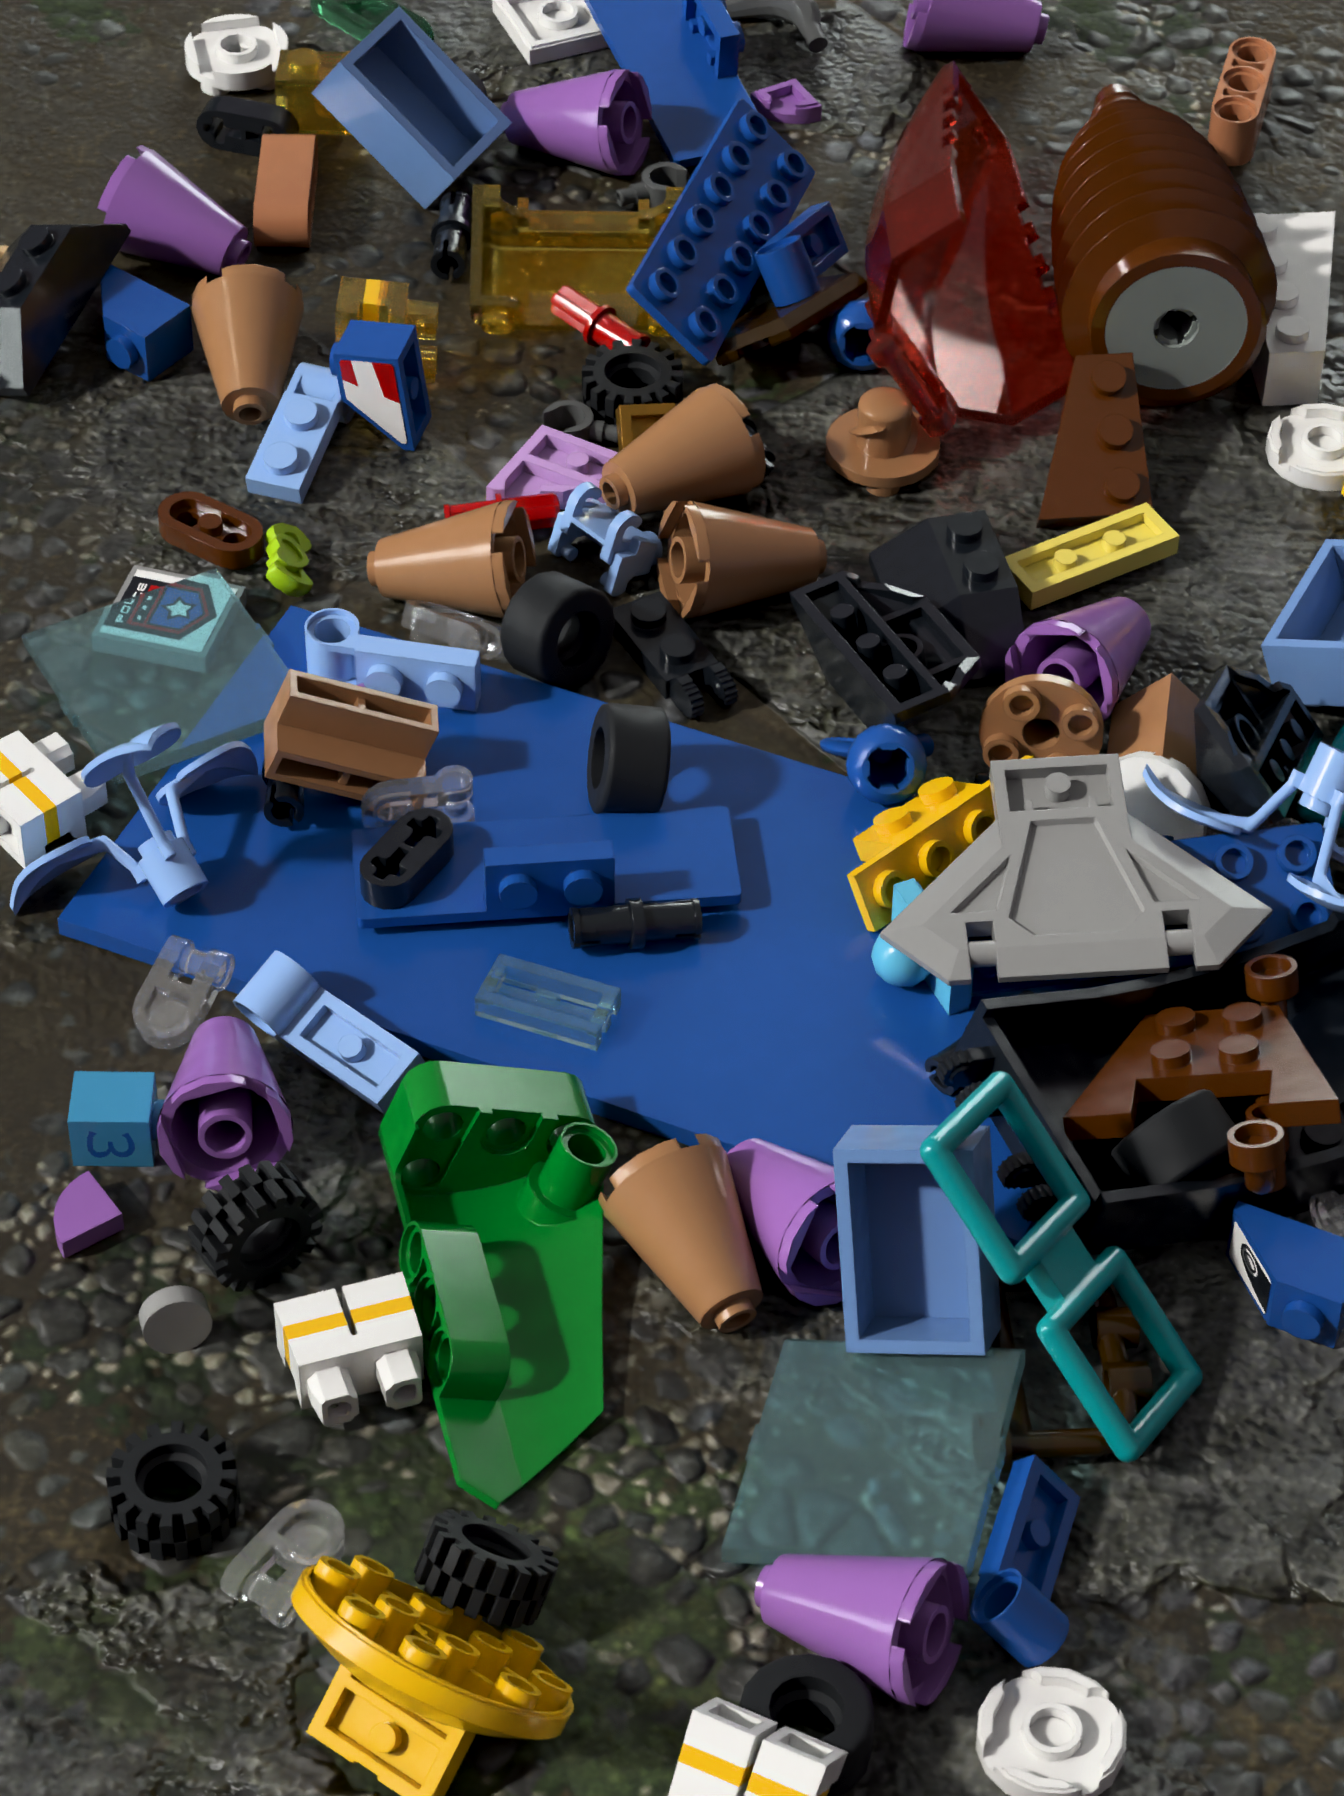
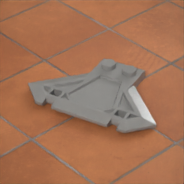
M1118 753L990 761L989 779L995 821L880 932V938L948 986L970 985L972 981L971 968L996 966L999 983L1169 973L1168 956L1192 955L1196 971L1219 970L1272 915L1273 909L1127 812ZM1187 924L1188 928L1165 930V926ZM967 937H992V940L968 942Z

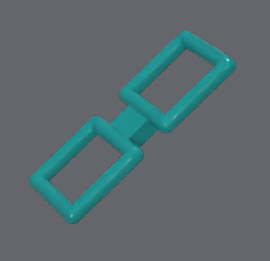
M996 1071L922 1142L920 1156L999 1278L1009 1285L1018 1284L1024 1278L1027 1280L1047 1311L1037 1324L1036 1332L1038 1338L1115 1456L1125 1463L1134 1462L1143 1454L1201 1384L1203 1379L1202 1370L1126 1252L1120 1247L1110 1246L1093 1260L1073 1229V1225L1089 1209L1090 1198L1011 1075L1004 1071ZM997 1108H999L1058 1199L1015 1246L1012 1245L953 1154ZM1111 1284H1113L1171 1374L1130 1424L1069 1332Z

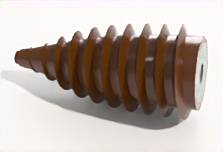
M1110 84L1105 86L1095 98L1094 109L1090 119L1077 133L1063 158L1053 195L1051 220L1052 265L1066 348L1073 362L1078 355L1133 352L1140 405L1177 406L1194 403L1214 396L1233 385L1250 369L1259 356L1266 338L1267 325L1276 304L1278 284L1275 265L1268 252L1262 232L1258 228L1255 215L1249 207L1240 185L1235 181L1231 170L1217 154L1212 144L1180 116L1155 105L1142 102L1125 85Z

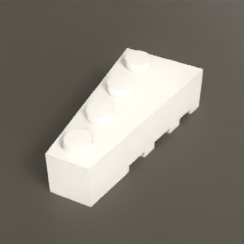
M1335 211L1288 214L1254 213L1258 228L1262 232L1268 252L1275 265L1278 284L1276 304L1267 325L1264 344L1259 356L1250 367L1262 406L1317 404L1326 349Z

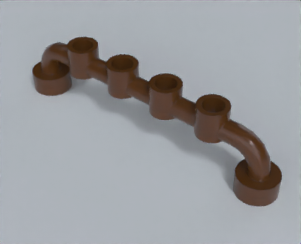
M1282 954L1261 955L1249 960L1244 966L1247 995L1253 1000L1260 1001L1261 1006L1279 1005L1288 1019L1287 999L1292 998L1299 991L1298 965L1296 960ZM1270 1094L1250 1095L1251 1106L1245 1111L1246 1121L1234 1125L1227 1133L1229 1162L1232 1167L1244 1172L1246 1188L1258 1195L1276 1192L1287 1183L1285 1159L1286 1152L1290 1147L1288 1127H1281L1279 1124L1271 1121L1269 1109Z

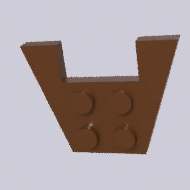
M1239 1002L1231 1004L1224 1009L1193 1011L1187 1007H1171L1160 1011L1158 1014H1146L1063 1116L1064 1131L1070 1141L1124 1138L1135 1129L1138 1103L1179 1100L1190 1093L1205 1089L1212 1091L1216 1098L1270 1094L1269 1109L1271 1121L1279 1124L1281 1127L1341 1123L1339 1099L1279 1005L1260 1006L1252 1002Z

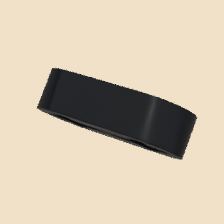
M230 96L211 98L202 110L196 123L199 136L209 146L223 151L256 157L260 156L262 134H299L300 129L294 115L281 106Z
M431 808L416 809L402 816L379 839L360 861L361 894L366 902L381 909H396L406 906L418 896L450 862L454 855L453 823L449 816ZM414 840L418 842L415 847H414ZM399 870H400V877H399V876H396V874L398 873Z

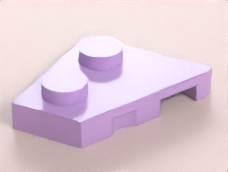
M541 425L486 486V501L496 500L495 494L501 493V499L555 493L559 499L560 510H565L570 494L581 483L591 482L599 488L603 465L619 452ZM601 495L597 500L603 504L605 501Z

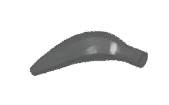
M725 0L727 12L732 20L751 18L783 20L797 26L811 52H821L828 45L820 24L821 14L819 5L815 0Z

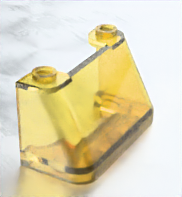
M473 184L470 268V317L472 321L481 326L484 332L493 335L509 334L514 330L578 331L551 312L552 303L550 300L553 294L557 293L562 286L568 285L600 306H611L616 310V317L637 331H648L650 334L659 337H671L627 293L626 287L685 187H666L664 202L652 208H649V199H638V212L529 210V198H518L517 206L508 204L501 198L500 185Z

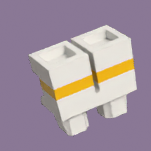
M19 730L0 739V845L24 869L46 854L45 846L66 833L69 832L75 838L87 836L85 816L108 803L106 782L91 788L87 787L82 781V770L69 777L65 775L75 769L74 754L69 744L57 732L33 744Z
M403 1272L342 1286L343 1310L335 1288L273 1303L277 1348L285 1368L289 1367L293 1375L302 1410L313 1407L324 1426L330 1427L351 1421L359 1414L358 1396L381 1390L386 1406L392 1407L395 1410L420 1404L423 1400V1339ZM332 1404H338V1405H339V1406L336 1407V1408H330V1407H329V1406H331Z
M715 1697L692 1711L668 1796H827L831 1784L839 1778L848 1752L787 1726L776 1731L778 1722Z

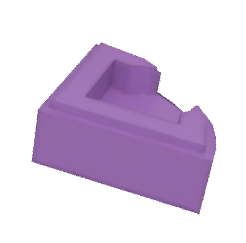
M796 79L751 92L750 99L755 108L769 120L786 124H808L821 121L822 105Z
M89 1171L74 1179L58 1198L53 1218L57 1245L64 1259L124 1229L121 1211Z

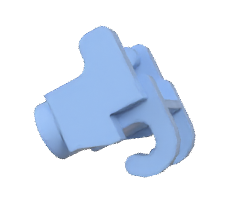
M584 482L578 485L570 494L565 511L558 512L549 541L548 551L557 557L563 556L568 561H573L578 555V549L571 545L577 537H588L602 547L600 559L610 565L609 571L603 573L600 578L604 591L613 597L619 596L624 593L631 578L649 574L651 566L657 564V558L662 557V543L654 532H642L637 528L642 523L640 516L631 510L619 512L618 509H611L606 503L602 504L597 500L601 496L602 490L591 482Z

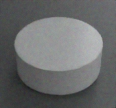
M176 1285L160 1289L150 1295L143 1302L139 1310L138 1316L144 1340L150 1348L160 1353L175 1354L189 1351L200 1345L208 1337L212 1328V1317L206 1298L200 1291L189 1286Z

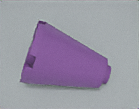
M913 0V4L909 3L903 47L913 50V52L1029 53L1034 43L1040 45L1043 43L1048 27L1049 14L1041 13L1042 2L1039 0Z
M619 68L514 91L500 108V111L512 122L504 131L512 144L615 176L635 174L642 166L649 148L650 137H641L643 119L652 120L649 90L643 76L639 72H631L630 69Z
M140 145L136 147L141 154L137 159L127 155L120 162L111 176L97 208L106 213L104 223H126L131 230L119 252L221 277L222 268L246 263L252 248V243L247 241L248 229L159 153Z
M1112 597L1033 623L1018 635L1014 644L1007 652L1005 657V681L1008 682L1014 678L1029 674H1051L1069 679L1083 687L1094 698L1100 708L1104 722L1113 712L1151 635L1150 620L1144 609L1135 601L1126 597Z
M232 1016L211 1018L203 1022L195 1030L157 1122L160 1155L172 1172L184 1180L185 1173L205 1181V1188L220 1191L223 1188L218 1182L221 1178L228 1174L232 1180L239 1177L238 1168L250 1164L255 1172L259 1161L269 1160L275 1166L283 1158L287 1150L290 1151L293 1143V1119L259 1039L254 1029L247 1022Z
M760 1138L747 1139L737 1144L727 1153L747 1231L785 1288L798 1300L813 1306L831 1305L841 1302L843 1298L841 1292L834 1166Z
M784 1553L773 1564H768L762 1569L754 1592L755 1603L760 1607L761 1617L766 1625L819 1656L837 1660L857 1673L863 1682L903 1705L915 1707V1703L924 1706L932 1703L946 1686L962 1648V1645L949 1642L954 1618L968 1621L970 1607L969 1582L963 1567L940 1557Z

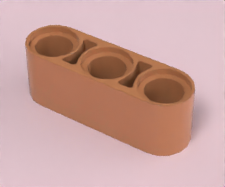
M1244 37L1235 40L1231 44L1212 103L1208 141L1227 166L1244 165L1252 159L1270 100L1276 48L1272 43L1262 38Z
M262 134L253 208L255 247H310L318 176L317 134Z

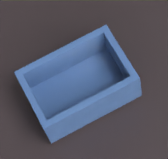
M400 6L350 51L312 92L318 101L424 209L443 193L512 124Z
M1326 539L1261 644L1271 684L1277 681L1290 684L1307 707H1344V539Z
M851 1125L833 1148L846 1353L985 1356L1001 1329L999 1277L920 1156L922 1142L939 1125ZM979 1126L953 1154L995 1217L990 1126Z

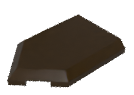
M856 272L819 277L817 279L821 289L808 298L783 307H775L772 299L768 300L734 321L717 352L715 359L718 366L722 365L723 367L741 360L742 354L753 352L769 344L774 347L795 338L842 309L850 301L866 294L867 290L870 289L867 281Z

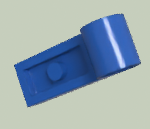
M829 201L810 206L754 253V257L774 306L783 307L799 302L818 292L821 286L817 277L849 250Z
M1035 1454L1013 1462L978 1573L980 1578L970 1607L971 1619L1024 1667H1035L1046 1662L1059 1650L1067 1637L1069 1619L1050 1599L1081 1498Z

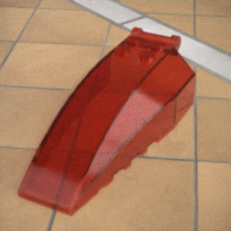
M954 61L941 68L916 106L893 149L874 198L865 246V268L869 301L865 303V308L873 322V328L868 331L871 342L866 352L877 367L886 368L921 415L919 423L929 437L932 438L939 437L949 431L954 426L957 418L1015 426L1066 395L1074 362L1073 357L1066 348L1055 288L1052 285L1045 288L1041 276L1050 270L1048 261L1042 252L1035 256L1031 244L1040 238L1038 229L1032 221L1025 224L1021 212L1030 207L1022 185V179L1010 141Z

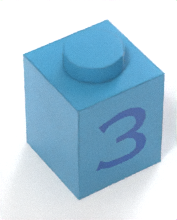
M74 1071L67 1120L73 1166L154 1167L158 1140L157 1122L165 1099H158L155 1072Z

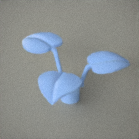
M170 722L146 730L131 739L129 743L115 746L94 758L82 770L81 779L87 787L94 788L122 773L153 837L138 847L142 859L137 862L105 835L93 839L83 836L41 856L29 864L17 876L10 897V908L14 915H17L22 904L42 886L100 852L109 853L127 868L138 885L148 880L164 908L175 906L200 892L209 882L194 858L197 852L189 840L179 799L195 790L230 777L258 775L257 761L251 748L242 741H232L219 746L184 767L177 774L176 779L157 792L156 799L159 804L163 806L169 805L177 838H175L171 830H163L135 774L134 766L159 755L177 742L182 733L178 723Z
M1320 742L1306 773L1293 769L1288 781L1255 814L1249 817L1223 814L1165 788L1148 764H1146L1143 771L1145 782L1150 790L1170 809L1200 825L1238 836L1241 832L1253 833L1296 789L1303 791L1298 803L1326 816L1323 824L1324 836L1312 882L1293 873H1289L1286 880L1314 902L1330 910L1344 913V895L1336 892L1326 876L1330 860L1344 867V848L1338 847L1335 843L1344 810V751Z

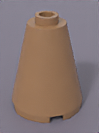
M239 264L222 268V277L207 283L206 276L198 282L192 294V315L222 410L229 418L244 425L260 424L273 417L281 400L304 313L302 290L297 283L296 288L287 283L285 273L276 268L258 264Z
M718 383L700 387L693 391L603 465L599 488L602 490L601 495L605 503L613 510L618 509L619 512L631 510L639 515L665 510L672 501L691 500L703 503L744 495L750 492L751 489L759 486L764 480L766 468L764 446L760 434L757 433L750 436L742 421L743 418L750 416L745 405L731 390Z
M503 500L381 538L376 544L375 551H370L367 556L369 582L372 586H377L380 594L385 598L503 618L511 598L522 584L525 583L526 567L536 566L535 545L528 514L524 507L515 508L518 501Z
M672 501L665 509L659 526L658 539H668L667 558H657L660 592L683 619L701 617L794 591L816 582L818 575L823 574L827 564L825 543L822 539H818L815 531L810 527L696 501Z
M706 1133L695 1134L700 1145L682 1149L677 1139L673 1138L639 1153L617 1169L609 1178L614 1191L609 1197L600 1192L598 1201L605 1218L704 1329L718 1328L722 1333L733 1332L744 1327L755 1318L757 1314L755 1308L762 1301L763 1292L728 1156L719 1139Z

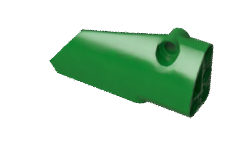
M442 1060L428 1061L415 1066L403 1077L380 1124L378 1134L404 1228L399 1247L400 1272H403L422 1333L423 1360L456 1485L496 1510L551 1465L600 1418L604 1411L603 1210L598 1197L600 1192L604 1193V1180L618 1156V1151L613 1138L595 1125L582 1081L573 1074Z

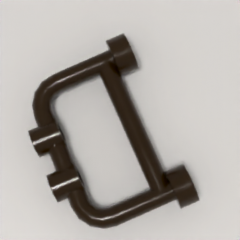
M999 1278L1001 1329L991 1344L988 1355L1000 1418H979L974 1422L973 1450L975 1466L979 1476L1009 1475L1012 1460H1019L1034 1454L1039 1459L1100 1456L1113 1453L1097 1427L1032 1430L1005 1292L1033 1291L1025 1278L1015 1285L1006 1284ZM1109 1286L1090 1307L1091 1340L1094 1349L1099 1350L1103 1368L1102 1383L1130 1424L1141 1411L1140 1404H1147L1152 1398V1372L1148 1361L1130 1362L1127 1348H1138L1140 1326L1127 1306H1117L1116 1297Z

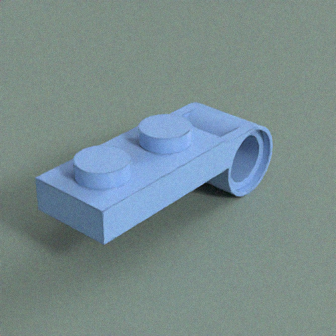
M301 362L297 366L245 477L249 493L298 504L303 503L338 422L347 424L355 414V410L341 400L337 376L331 374L329 367Z
M340 608L319 610L310 615L306 620L304 630L307 673L354 685L364 683L366 688L438 705V707L472 712L477 711L481 698L480 651L361 635L357 617L351 612Z
M277 950L271 954L233 1000L238 1010L256 1026L384 1115L403 1077L415 1066L425 1063L416 1050L323 989L303 967Z

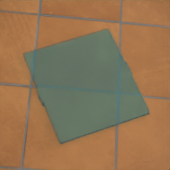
M216 568L21 636L26 650L59 698V705L63 713L68 717L74 728L78 727L96 756L120 744L129 743L131 739L146 730L170 722L178 723L182 731L180 738L159 755L134 766L137 778L206 754L226 743L242 741L264 733V721L289 671L274 650V644L259 623L254 622ZM122 773L112 778L116 786L126 782Z
M790 1338L785 1340L760 1423L755 1425L745 1457L747 1461L746 1469L722 1544V1562L768 1565L773 1564L784 1553L940 1557L961 1565L966 1577L971 1576L994 1485H998L1006 1455L1005 1441L1025 1366V1349L989 1348L985 1356L846 1353L845 1341Z

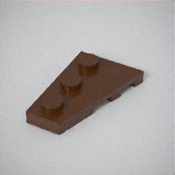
M1133 352L1078 355L1075 357L1036 528L1088 525L1146 502L1153 508Z

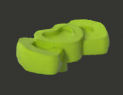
M286 523L272 525L264 535L268 544L266 552L269 557L266 562L268 570L265 576L274 587L287 596H304L309 593L314 584L303 570L309 563L307 554L312 547L311 542L296 526Z

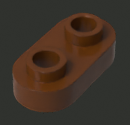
M192 491L175 493L165 498L158 507L159 531L161 537L166 542L219 567L230 570L244 569L259 561L264 554L262 524L255 517L205 494Z

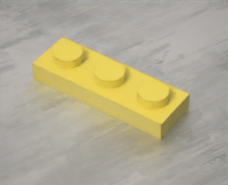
M1146 502L1005 556L1018 586L1019 598L1030 610H1033L1177 554L1180 535Z

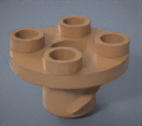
M875 387L866 391L860 397L857 409L846 412L832 423L826 435L825 460L829 467L833 468L844 478L866 486L870 494L879 497H889L898 493L900 487L913 484L925 478L938 466L940 438L935 427L927 419L912 411V401L906 393L894 387Z
M1051 674L1023 675L1001 685L986 701L979 725V738L983 749L982 756L984 762L989 767L990 761L1020 759L1025 755L1034 756V758L1098 755L1102 747L1104 733L1103 717L1094 698L1077 683Z

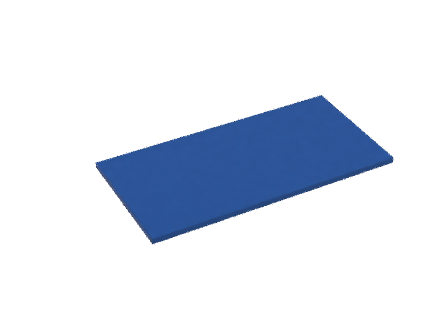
M292 605L148 796V800L163 830H171L175 838H177L169 805L163 806L159 804L156 799L157 792L176 779L177 774L184 767L219 746L232 741H242L251 748L257 761L258 775L230 777L195 790L179 799L189 840L197 852L194 858L209 882L208 885L189 899L175 906L164 908L148 880L138 885L132 873L109 853H106L57 918L60 935L236 994L241 992L271 954L277 950L303 967L323 989L416 1050L423 1057L435 1061L442 1060L570 1073L582 1081L591 1112L604 1118L667 1139L676 1138L679 1143L688 1146L700 1145L695 1134L706 1133L717 1137L726 1153L744 1140L760 1138L834 1166L833 1148L851 1125H940L956 1109V1104L954 1103L956 1100L955 1096L959 1095V1091L965 1087H959L952 1095L940 1092L929 1079V1076L935 1074L936 1071L926 1072L925 1061L962 1037L981 999L1017 996L1025 990L1036 994L1092 988L1158 975V973L1139 974L971 996L969 1009L948 1015L925 980L913 987H895L885 982L876 973L871 958L872 948L880 932L890 923L876 932L867 931L847 878L848 873L865 863V861H860L853 838L874 825L873 819L879 813L893 807L902 806L915 797L910 796L903 802L889 805L874 803L857 793L848 776L669 722L671 732L670 771L666 794L660 810L710 806L728 807L742 889V900L739 904L701 907L703 922L701 939L646 942L645 947L641 949H629L628 944L597 945L572 949L568 932V915L360 928L357 925L351 832L354 829L392 827L408 812L305 787L304 816L300 822L294 819V809L293 826L290 827L273 825L264 816L263 808L267 785L262 779L264 721L289 669L307 673L304 625L308 617L315 613ZM360 627L361 635L402 640ZM480 664L481 698L477 711L472 712L438 707L439 734L425 759L427 787L416 809L431 808L441 811L449 816L452 823L596 814L589 803L587 791L588 749L595 716L600 706L607 702ZM140 809L114 842L137 862L142 859L138 847L153 837ZM988 1117L980 1126H990L995 1219L1012 1245L1015 1246L1038 1220L1027 1222L1026 1219L1022 1218L1016 1206V1203H1018L1017 1199L1028 1188L1020 1189L1017 1187L1015 1190L1013 1188L1008 1190L997 1176L998 1166L1008 1156L1013 1154L991 1118Z

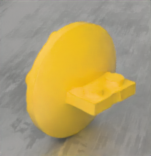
M355 1555L350 1565L332 1557L321 1556L317 1564L306 1567L302 1571L291 1593L293 1607L315 1637L341 1663L306 1732L351 1763H360L376 1774L378 1781L399 1795L445 1796L476 1734L535 1740L552 1739L561 1735L574 1710L571 1698L573 1689L540 1660L544 1647L532 1637L511 1628H505L502 1633L484 1622L481 1615H477L475 1620L465 1616V1610L458 1606L450 1609L441 1604V1598L431 1597L422 1589L394 1579L395 1574L388 1567L363 1555Z

